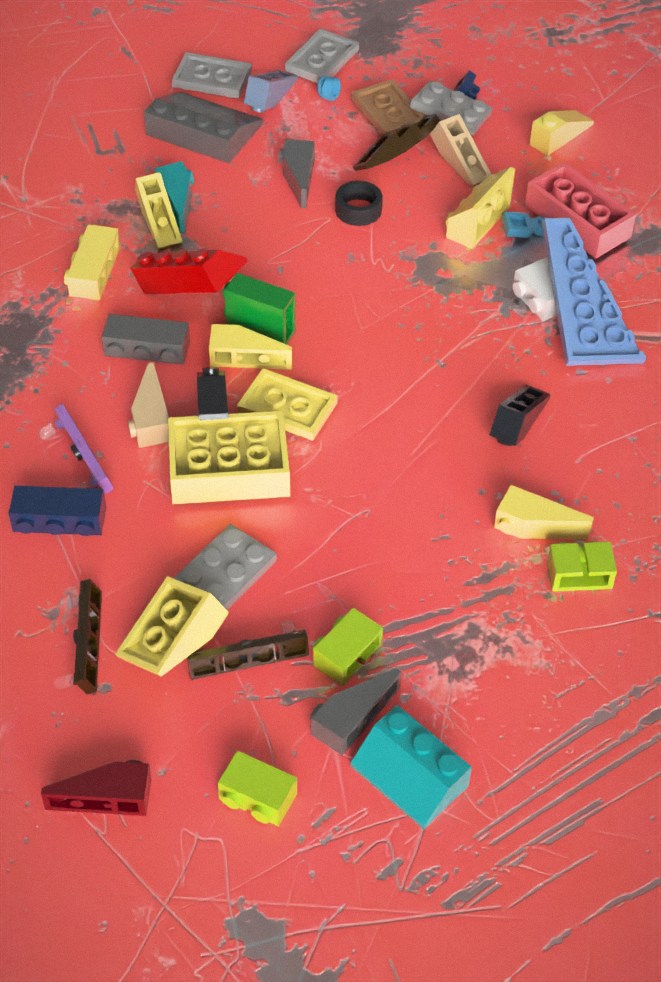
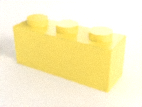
M87 225L85 233L80 235L77 252H73L71 267L65 271L64 283L68 285L69 296L94 300L101 299L120 250L118 228Z

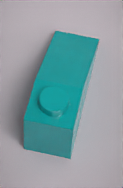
M183 161L156 167L154 168V174L159 172L161 174L181 234L185 233L192 197L191 185L194 184V177L192 171L187 170Z

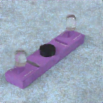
M61 404L54 408L57 413L56 416H59L58 420L54 422L58 430L64 427L67 433H69L75 443L70 446L78 461L85 460L92 472L91 475H94V477L88 480L91 486L95 488L100 485V489H104L105 494L112 491L114 487L64 405ZM50 423L41 428L38 435L41 439H47L57 433V431ZM84 481L74 488H89V486Z

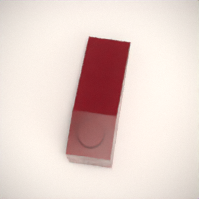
M138 760L115 761L42 787L41 796L45 810L146 816L152 781L149 763H142Z

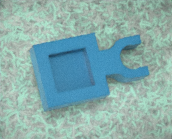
M504 211L501 219L506 237L530 238L532 233L544 236L542 222L545 217L533 219L529 218L528 213Z

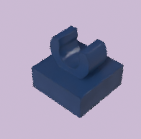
M469 70L456 84L454 91H460L465 96L475 100L477 98L476 94L481 90L476 84H473L477 75Z

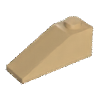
M460 114L442 120L436 125L430 136L440 155L471 187L481 184L486 177L492 175Z
M154 362L148 363L131 408L132 420L128 421L130 437H136L139 448L169 442V416Z

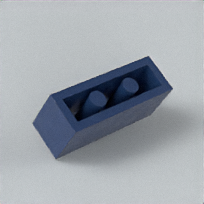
M14 485L8 513L12 531L25 534L102 535L106 512L104 489Z

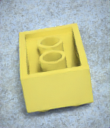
M167 576L115 655L158 676H163L211 640L229 612L211 593Z

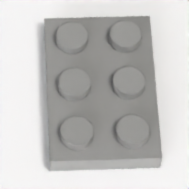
M319 29L285 63V71L318 84L322 76L333 77L359 51V42Z
M186 52L172 78V87L229 98H240L249 75L252 73V63Z
M431 80L418 92L410 104V108L425 115L436 114L441 121L460 114L469 133L473 136L491 116L493 107L486 105L481 100H474L465 96L460 91L451 90L442 83Z
M229 524L173 579L211 593L228 610L277 561V553L232 524Z

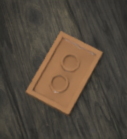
M393 79L351 92L353 103L381 135L392 132L397 133L403 125L417 124L425 117L423 113L410 108L411 100Z

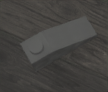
M286 139L284 149H279L278 162L283 164V175L300 207L306 208L315 161V141Z
M395 668L331 695L324 704H318L310 716L311 735L343 756L400 689L401 671Z

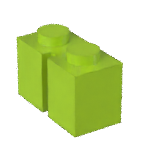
M591 541L583 543V546L579 547L578 543L562 542L550 544L547 566L552 592L613 588L617 568L611 542Z
M352 608L346 616L341 615L336 620L332 630L326 636L322 635L317 639L312 649L313 666L344 686L361 668V664L355 660L359 659L366 663L382 646L383 627L355 608Z
M237 750L218 781L219 799L231 809L251 810V815L259 822L265 824L270 822L279 827L297 796V777Z

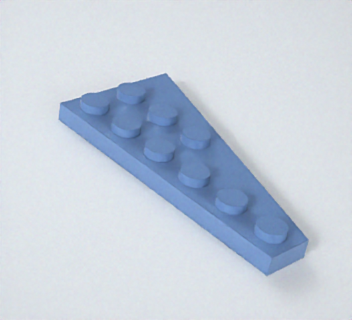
M544 218L542 228L565 366L644 363L647 359L644 352L639 351L634 342L635 336L632 330L627 329L621 318L623 314L604 279L601 280L595 270L597 266L593 259H589L583 248L584 243L571 219Z

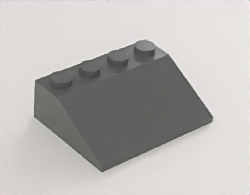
M183 92L156 98L144 111L147 136L229 164L264 123L262 118Z

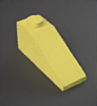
M576 110L548 111L533 121L530 146L549 156L591 127L594 121Z
M160 172L136 178L135 193L157 249L160 250L182 244L183 241Z
M212 324L209 343L210 367L292 370L291 346L240 325Z
M511 485L497 508L494 528L521 539L588 540L594 517Z

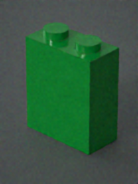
M236 273L231 282L225 284L223 297H225L224 316L226 317V325H240L287 345L296 332L295 292Z

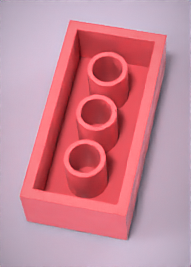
M565 162L528 182L525 206L539 217L570 218L584 243V250L595 259L631 238L636 214Z

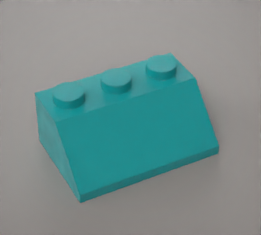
M398 705L373 726L350 762V766L423 829L469 786L472 770L471 765Z

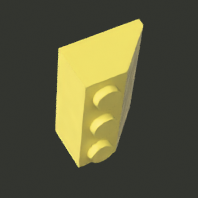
M509 167L490 175L480 185L474 187L472 193L461 201L459 207L454 212L448 215L445 222L447 226L446 238L471 249L476 246L503 216L504 211L510 208L515 168Z

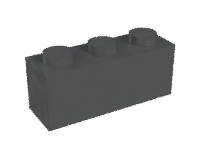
M109 314L102 334L104 356L184 365L190 345L189 322Z

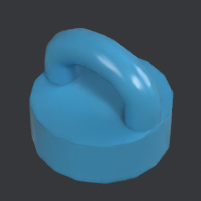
M322 76L317 84L319 96L329 101L336 100L341 90L340 80L332 76Z

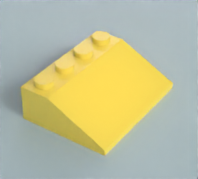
M283 411L228 414V419L199 421V416L168 418L170 482L173 504L290 497V470Z

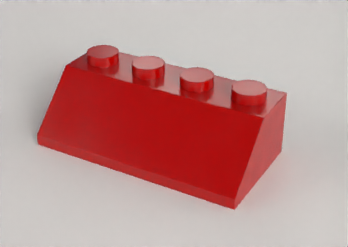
M199 249L197 251L181 250L179 252L163 251L161 253H151L149 251L141 254L137 258L138 261L130 269L144 294L217 293L248 260L245 256L222 250Z

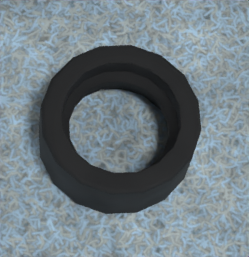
M350 181L341 185L336 191L335 212L337 217L343 222L354 226L369 225L377 221L382 213V192L375 184L367 181ZM360 199L371 204L364 207H355L346 202Z

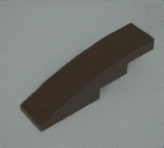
M436 114L425 116L417 124L403 125L397 133L382 134L353 166L354 170L369 169L403 154L427 137L441 120Z

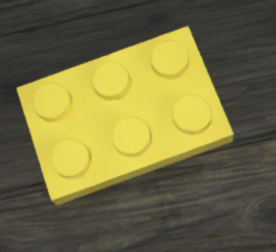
M263 368L237 404V413L283 411L285 431L313 441L336 406L338 395Z

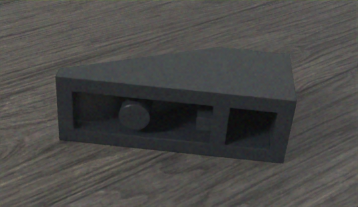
M219 367L202 368V372H197L199 421L228 419L225 371H219Z
M526 384L499 404L489 435L497 438V441L503 445L516 446L525 438L548 403L551 394Z

